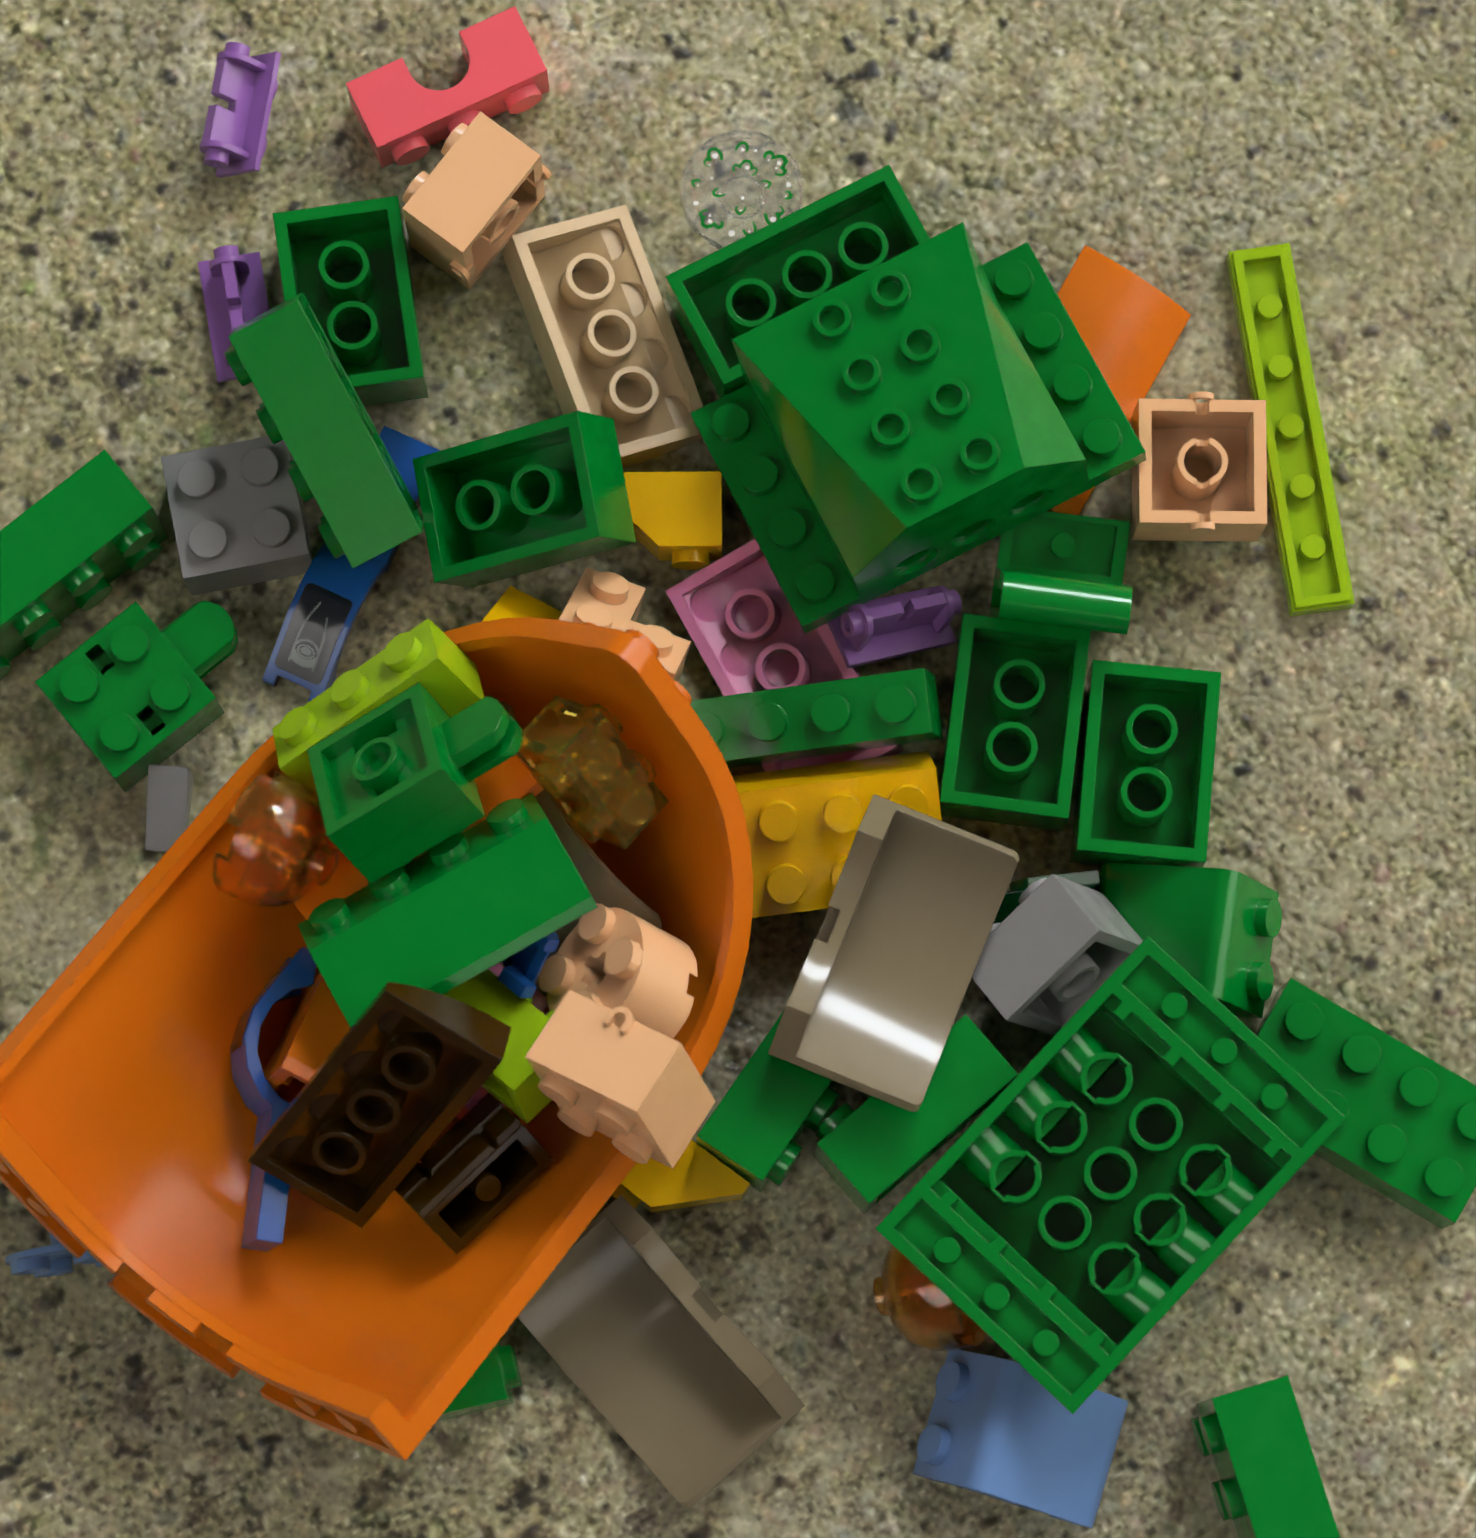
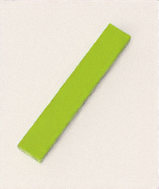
M1290 243L1229 251L1226 256L1250 397L1251 400H1266L1267 492L1289 615L1294 617L1352 608L1355 600Z

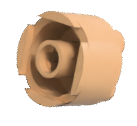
M597 904V908L580 917L578 925L566 937L557 954L545 961L539 973L538 984L540 989L547 993L549 1011L557 1009L570 989L609 1009L618 1006L627 1007L632 1012L634 1021L673 1039L687 1020L694 1001V997L686 993L689 973L698 977L697 961L693 951L682 940L622 908H608L603 904ZM620 1015L623 1020L619 1024V1028H621L626 1019L623 1015Z

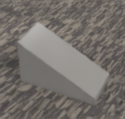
M148 764L146 851L166 853L188 828L194 779L188 767Z

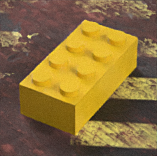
M928 751L732 776L744 810L751 846L753 870L752 918L828 909L830 907L828 904L857 830L874 794L942 821L936 766Z

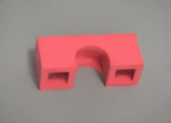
M515 6L459 31L462 54L469 68L462 81L452 88L431 90L421 86L411 76L403 58L346 83L350 104L382 168L394 162L402 166L419 160L429 152V146L448 138L459 124L465 123L469 126L480 111L489 118L507 110L510 114H518L534 107L541 101L542 94L549 92L547 69Z

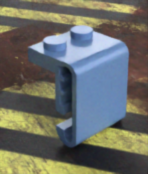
M949 1348L945 1364L939 1370L936 1378V1395L927 1426L922 1431L918 1440V1457L913 1474L932 1481L968 1489L1025 1509L1049 1514V1517L1093 1529L1129 1401L1095 1390L1072 1414L1017 1362Z

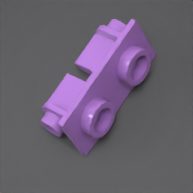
M227 42L225 50L217 54V65L211 94L229 102L228 109L217 104L208 107L203 138L199 149L205 154L204 164L217 168L215 176L219 178L260 170L261 159L267 146L266 132L272 101L278 88L277 74L281 53L277 51L249 57V46L238 42Z
M235 245L218 247L213 250L215 259L198 262L218 383L237 379L224 353L232 345L228 338L235 327L269 310L260 252L239 255L238 246Z
M944 586L929 587L874 599L865 604H854L846 613L828 622V625L847 668H852L955 644L957 639L949 623L954 615L960 613L962 603L958 592L954 589L948 590Z

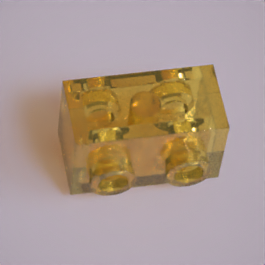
M555 695L523 730V741L519 752L532 767L531 773L534 779L543 789L555 797L567 813L566 819L579 835L592 843H596L601 839L626 849L669 802L653 781L657 776L656 770L641 754L628 748L619 736L623 732L621 723L606 708L596 703L588 707Z

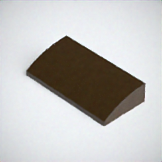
M387 982L253 1149L248 1162L363 1228L502 1062L511 1027L451 997L407 984Z

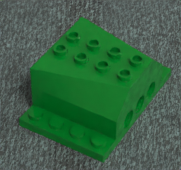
M963 222L732 339L746 385L690 413L693 423L718 470L721 471L723 480L805 634L846 613L852 605L865 604L1146 460V452L1029 243L1026 242L982 265Z
M1147 936L875 1229L1073 1414L1340 1126L1346 1117Z

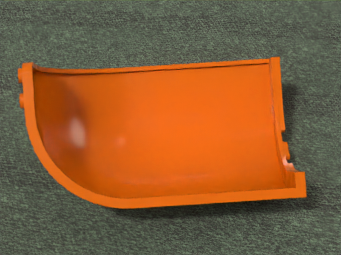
M519 617L479 622L443 632L477 665L484 697L490 696L499 702H506L514 709L516 720L523 730L524 741L537 768L556 801L585 842L635 896L659 914L662 923L661 929L685 942L693 951L697 961L698 977L689 973L686 993L693 996L694 1001L687 1020L673 1039L682 1044L701 1076L719 1044L731 1016L742 981L749 948L753 914V870L746 819L736 784L720 749L706 726L691 707L692 698L681 684L670 677L658 660L659 651L656 645L637 630L628 629L625 632L618 629L600 627L590 622L581 624L548 618ZM272 735L226 782L0 1044V1180L76 1258H80L87 1250L110 1273L115 1274L107 1283V1286L197 1356L232 1379L240 1369L246 1371L265 1383L260 1390L263 1398L298 1417L406 1461L637 1162L615 1148L612 1144V1138L596 1130L591 1137H588L568 1127L558 1118L557 1113L560 1108L553 1100L528 1124L505 1106L504 1108L522 1123L553 1158L554 1162L457 1254L428 1227L395 1190L361 1228L289 1186L283 1243L267 1252L241 1248L252 1164L248 1162V1159L254 1148L257 1116L246 1107L232 1079L230 1046L240 1017L286 959L293 957L301 947L307 948L298 924L306 920L305 917L286 895L264 863L321 811L320 805L279 769L274 736ZM305 988L302 989L299 996L277 1001L273 1004L260 1026L257 1052L263 1073ZM455 1117L430 1148L460 1119Z

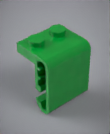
M1045 511L1000 534L990 616L997 619L1127 635L1132 607V586L1122 584L1131 522Z
M1113 862L1100 863V884L1096 891L1103 893L1142 940L1149 936L1234 1015L1263 1018L1264 1003L1269 999L1274 983L1273 970L1270 965L1273 938L1278 935L1282 923V910L1278 901V892L1238 871L1229 869Z

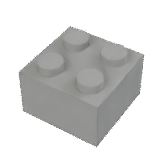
M266 436L161 457L182 577L192 596L305 574L313 560L303 501L287 471V467L291 466L289 461L293 460V457L284 440L273 444L269 437Z
M1052 873L1048 878L1039 879L1027 887L1019 898L1018 902L1020 905L1002 923L993 924L972 979L1006 1021L1056 1035L1143 940L1103 893Z

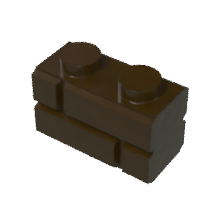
M488 1093L425 1152L394 1190L428 1227L457 1254L549 1167L554 1160L522 1123Z

